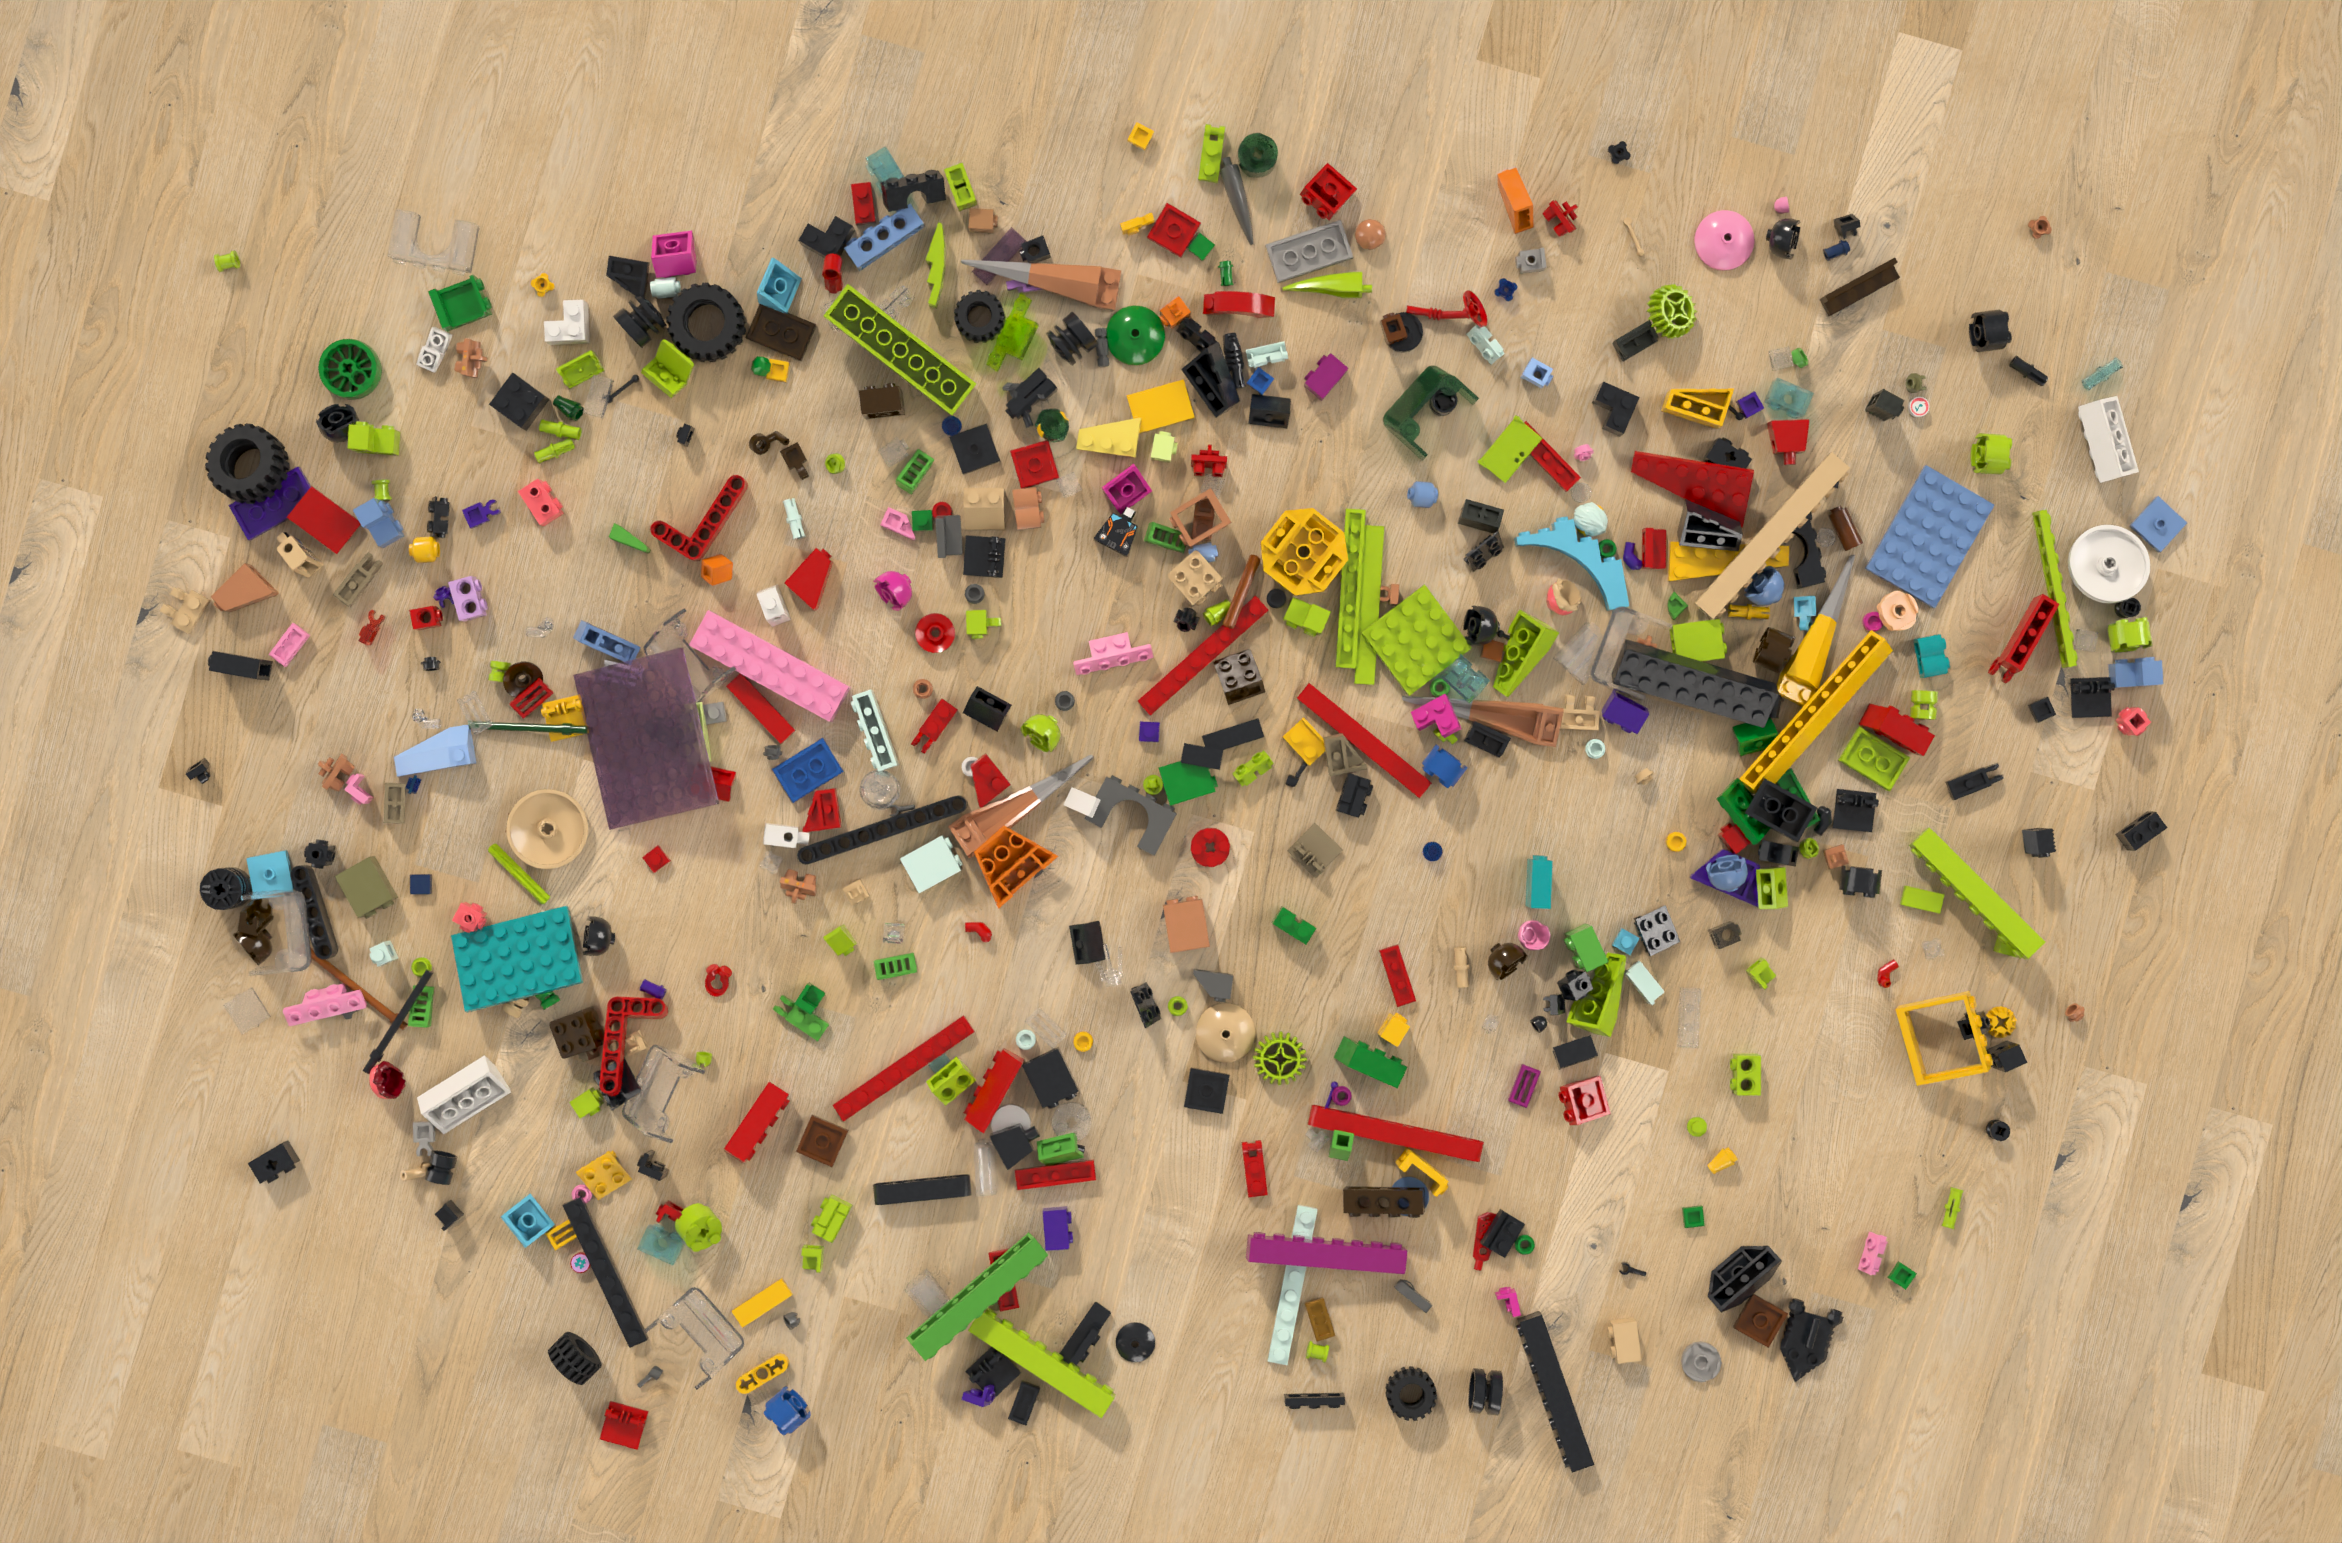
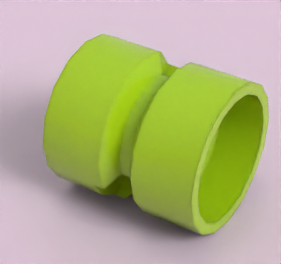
M1912 690L1911 702L1914 705L1910 707V717L1914 719L1936 720L1937 708L1934 705L1938 702V692ZM1920 704L1928 705L1927 710L1920 709Z

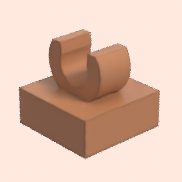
M1391 584L1390 588L1382 586L1380 590L1387 591L1388 596L1386 598L1380 597V601L1386 602L1389 600V605H1398L1399 584Z
M1843 844L1823 850L1828 869L1849 864Z

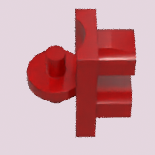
M1553 200L1549 203L1550 206L1542 213L1548 222L1556 216L1560 219L1561 223L1553 228L1559 237L1568 232L1572 233L1577 229L1568 217L1569 215L1573 221L1578 218L1574 212L1578 208L1576 204L1570 207L1567 201L1562 204L1566 210L1564 212L1558 202Z
M1208 444L1207 450H1200L1199 455L1191 454V467H1193L1194 476H1204L1205 468H1213L1212 476L1223 477L1224 469L1227 467V456H1219V451L1212 450V444Z

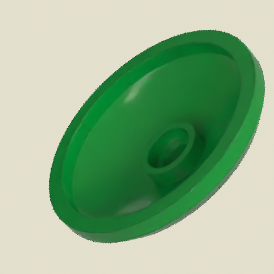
M1134 305L1120 309L1111 317L1106 328V339L1110 352L1117 360L1128 365L1137 366L1152 361L1158 356L1164 345L1165 330L1163 323L1156 313L1143 306ZM1133 330H1137L1139 335L1134 337L1131 333Z

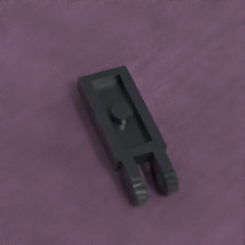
M1995 763L1981 767L1946 781L1945 783L1952 800H1957L1992 786L1991 784L2004 779L2003 774L1988 778L1987 772L1999 768V764Z

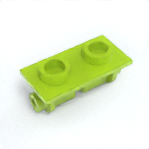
M1263 750L1253 755L1246 764L1239 765L1232 774L1242 787L1244 785L1248 786L1257 779L1254 774L1255 771L1263 775L1272 768L1271 766L1274 763Z

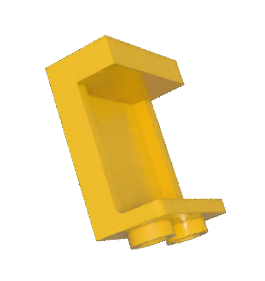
M1406 1147L1395 1161L1398 1168L1403 1172H1406L1413 1163L1435 1180L1430 1187L1434 1196L1443 1195L1447 1190V1183L1449 1181L1445 1175L1409 1147Z

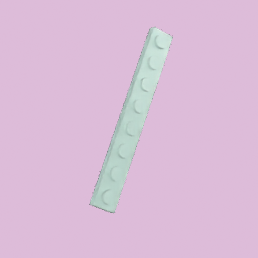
M1297 1205L1291 1238H1293V1235L1305 1236V1239H1312L1317 1208ZM1286 1265L1267 1359L1268 1362L1288 1364L1305 1277V1266Z

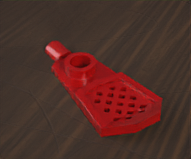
M1486 1212L1477 1217L1473 1257L1476 1259L1475 1270L1481 1271L1483 1262L1488 1261L1492 1250L1483 1246L1480 1241L1484 1236L1483 1234L1488 1230V1226L1491 1225L1492 1219L1497 1215L1496 1213ZM1480 1248H1486V1253L1480 1254Z

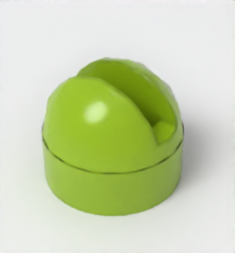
M696 1053V1063L698 1066L701 1067L704 1064V1067H707L711 1064V1053Z

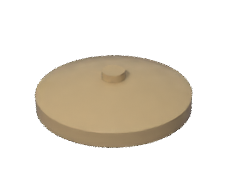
M540 789L526 794L516 802L507 819L506 834L511 849L523 862L536 868L553 869L568 864L582 851L588 836V822L584 810L573 797L559 790Z

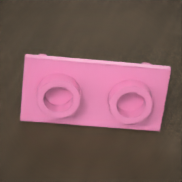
M1869 1231L1860 1259L1859 1270L1869 1275H1876V1272H1879L1882 1258L1877 1256L1878 1253L1884 1254L1886 1244L1888 1243L1886 1236L1877 1235Z

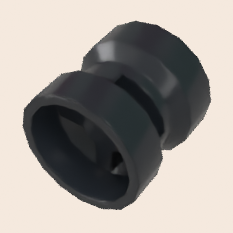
M2130 598L2116 603L2114 610L2117 616L2129 618L2139 614L2141 605L2137 599Z

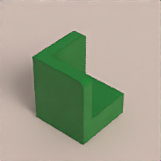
M809 982L794 1004L811 1015L825 996V992Z

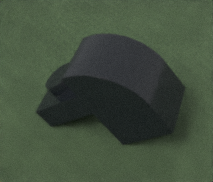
M1762 840L1758 850L1759 860L1796 867L1799 847Z

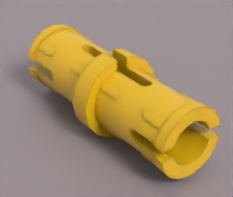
M1729 604L1728 609L1736 610V612L1728 611V617L1768 620L1770 614L1761 613L1770 612V607L1752 606V604H1747L1746 606Z

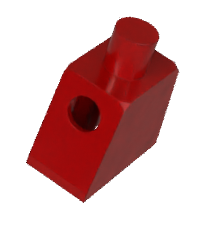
M1809 419L1774 420L1768 422L1767 427L1773 454H1783L1784 465H1796V454L1803 453L1806 450Z

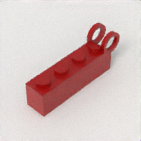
M2044 594L2034 597L2001 656L1994 660L1988 673L1994 675L2003 666L2007 670L2001 681L2006 684L2012 679L2014 674L2022 671L2060 604Z

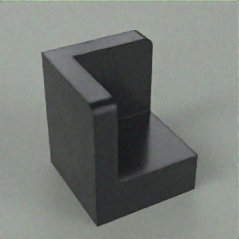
M450 1200L434 1215L444 1224L441 1229L445 1231L458 1221L464 1213Z

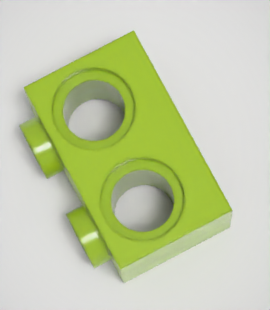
M963 162L944 169L959 212L978 205Z
M1733 1054V1059H1730V1069L1733 1071V1078L1730 1079V1089L1733 1090L1735 1095L1761 1096V1055ZM1747 1059L1749 1066L1747 1069L1742 1070L1741 1063ZM1748 1079V1088L1742 1089L1741 1082Z
M956 1056L927 1080L926 1083L931 1092L946 1106L966 1088L970 1087L976 1079L970 1069Z

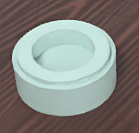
M1028 1029L1021 1030L1016 1036V1044L1023 1050L1031 1049L1036 1042L1035 1034Z

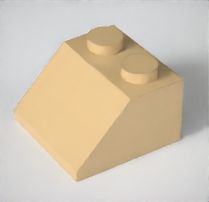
M964 488L965 530H1005L1004 488Z

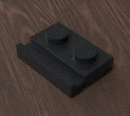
M1500 1209L1480 1243L1505 1258L1525 1223Z

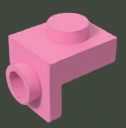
M353 774L347 780V787L344 790L352 795L351 799L360 805L362 803L369 804L374 797L358 786L365 776L363 774Z

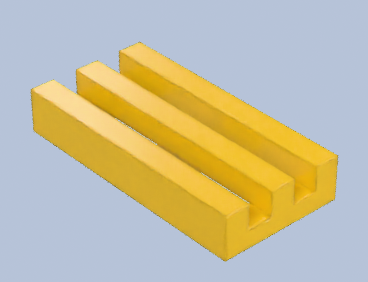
M569 1219L545 1233L555 1251L577 1238L576 1234L559 1244L555 1242L573 1231V1227L568 1228L554 1238L551 1235L570 1224Z

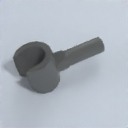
M893 804L888 807L897 808V813L890 814V816H897L900 812L915 809L914 804L908 806Z
M654 1366L637 1386L641 1388L651 1377L657 1381L663 1370L658 1366Z

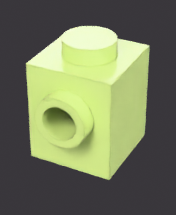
M1160 431L1159 434H1155L1151 453L1152 460L1170 463L1172 454L1176 455L1178 443L1174 442L1175 437H1172L1171 433Z

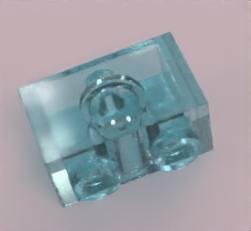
M1776 378L1772 381L1764 403L1769 404L1768 407L1773 410L1779 411L1781 409L1786 411V415L1797 419L1806 414L1814 393ZM1785 395L1791 396V404H1787L1784 401Z
M650 1224L646 1228L637 1249L674 1265L682 1252L685 1242L678 1233H669L659 1224ZM660 1238L665 1239L667 1247H661L658 1244V1240Z

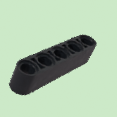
M309 865L295 866L290 873L314 953L322 960L333 958L338 953V945L315 872ZM301 869L305 870L306 877L304 879L300 878L299 872ZM307 888L311 889L312 896L310 898L306 897L305 890ZM313 907H315L318 910V915L316 917L312 916L311 909ZM319 926H321L324 929V934L322 936L318 935L317 928ZM324 945L330 948L328 955L323 952Z
M969 1174L873 1184L875 1205L972 1195Z

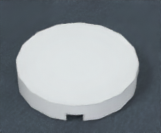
M1008 1104L996 1111L992 1118L991 1128L993 1132L1021 1123L1026 1131L1031 1127V1120L1024 1108Z

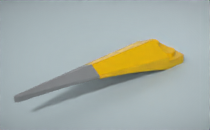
M1851 555L1847 560L1821 611L1781 672L1776 684L1779 695L1801 707L1819 689L1855 555Z

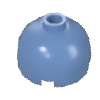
M1772 566L1765 567L1763 569L1764 572L1759 575L1755 573L1751 577L1753 579L1751 584L1746 589L1744 588L1746 592L1744 595L1756 605H1771L1777 603L1782 597L1785 585L1780 573Z
M1738 855L1719 857L1716 859L1717 863L1711 865L1710 862L1706 867L1711 884L1717 889L1727 892L1737 890L1745 882L1748 875L1745 858L1739 859Z

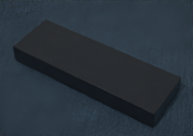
M1259 718L1203 735L1202 739L1205 747L1225 750L1263 738L1264 734Z

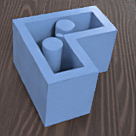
M373 498L353 509L361 526L369 529L378 547L385 548L404 537L402 533L404 530L399 520L394 519L392 515L394 511L388 502L385 503Z
M2155 657L2136 658L2133 663H2128V659L2115 660V664H2108L2109 677L2111 678V683L2115 684V688L2163 684L2162 660L2155 661Z

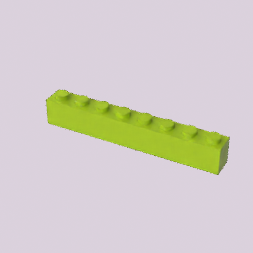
M1930 827L1925 829L1909 845L1912 848L1911 852L1918 859L1922 858L1926 862L1925 866L1932 873L1936 872L1941 877L1939 880L1946 887L1950 886L1955 890L1954 895L1962 902L1965 900L1970 905L1968 907L1969 910L1976 916L1980 915L1984 919L1983 924L1990 930L1994 929L1999 934L1997 936L1998 939L2005 945L2008 943L2013 948L2012 952L2019 959H2029L2046 943Z
M990 1308L985 1309L984 1313L973 1321L968 1329L970 1333L1098 1417L1102 1418L1116 1395L1110 1386L1106 1384L1102 1386L1096 1382L1097 1379L1089 1373L1085 1375L1079 1371L1080 1367L1072 1362L1068 1364L1063 1360L1064 1357L1055 1351L1053 1353L1050 1352L1041 1341H1033L1029 1338L1030 1335L1026 1331L1021 1329L1018 1331L1013 1327L1014 1324L1007 1319L1001 1320L996 1316L997 1313Z

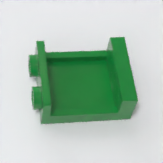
M470 275V279L441 290L432 289L428 291L442 329L448 332L492 315L490 311L492 305L489 298L484 296L483 290H485L481 278L478 279L475 275Z
M1181 761L1159 767L1170 806L1216 792L1215 788L1218 787L1215 775H1210V768L1180 763Z

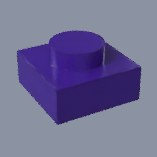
M1755 391L1736 401L1745 419L1764 409Z
M1140 721L1139 741L1159 742L1160 722Z

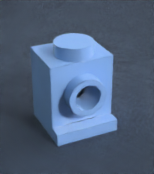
M1532 357L1520 378L1539 388H1543L1544 385L1548 386L1553 378L1551 372L1553 369ZM1535 372H1539L1541 374V377L1539 379H1537L1534 376Z

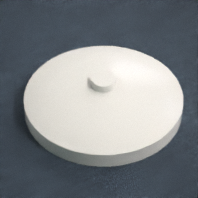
M2100 525L2087 530L2073 543L2068 556V570L2075 586L2087 597L2101 603H2119L2130 599L2143 588L2150 573V559L2144 544L2135 534L2119 526Z

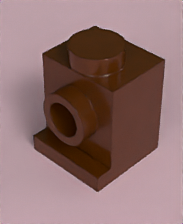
M1393 312L1383 316L1380 325L1386 345L1405 340L1407 333L1400 314L1394 315ZM1389 326H1395L1396 331L1390 332Z

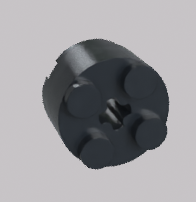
M1998 309L1972 314L1970 319L1974 318L1973 324H1969V337L1972 346L1978 348L1975 350L1976 352L2001 350L2006 347L2007 343H2011L2012 335L2008 328L2009 314L2007 311L2003 312Z
M1842 866L1839 890H1843L1844 895L1855 896V892L1863 893V897L1875 898L1876 894H1880L1882 870L1878 869V873H1873L1874 869L1851 866L1850 870H1846V866Z

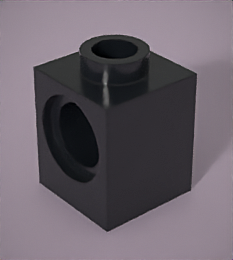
M1043 235L1021 243L1022 250H1019L1023 262L1038 263L1051 258ZM1037 247L1040 251L1036 256H1032L1028 253L1030 248Z

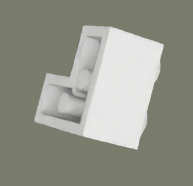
M564 300V321H544L545 342L549 345L590 343L588 303L584 300Z

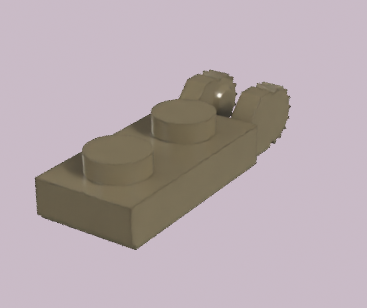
M370 552L354 566L333 593V596L350 608L374 578V574L383 565V562L378 560L369 571L366 570L364 567L368 565L373 557Z

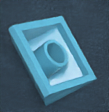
M771 258L757 290L758 303L787 313L802 278L775 258Z
M531 1194L501 1216V1219L525 1248L555 1225Z

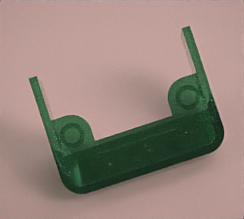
M1434 365L1427 367L1383 416L1385 428L1422 461L1428 454L1414 442L1420 433V427L1412 418L1438 390L1447 396H1453L1459 392L1472 405L1479 399L1458 378Z

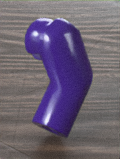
M1625 542L1623 561L1630 569L1640 570L1643 563L1634 555L1635 543Z

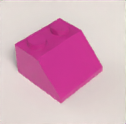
M692 230L653 235L651 259L656 278H669L676 275L696 273L697 261Z

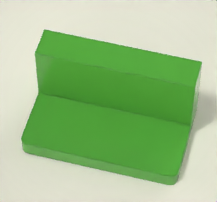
M1075 1133L1037 1141L1038 1158L1045 1165L1059 1164L1084 1157L1083 1153L1078 1150Z

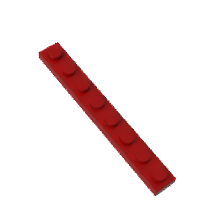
M1255 595L1242 607L1233 629L1227 628L1224 625L1218 628L1138 700V703L1151 716L1268 612V608Z
M963 1015L832 1106L844 1122L973 1034L975 1030Z

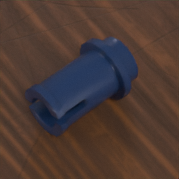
M1840 240L1838 244L1823 249L1824 257L1827 261H1830L1840 255L1846 256L1850 252L1848 242Z

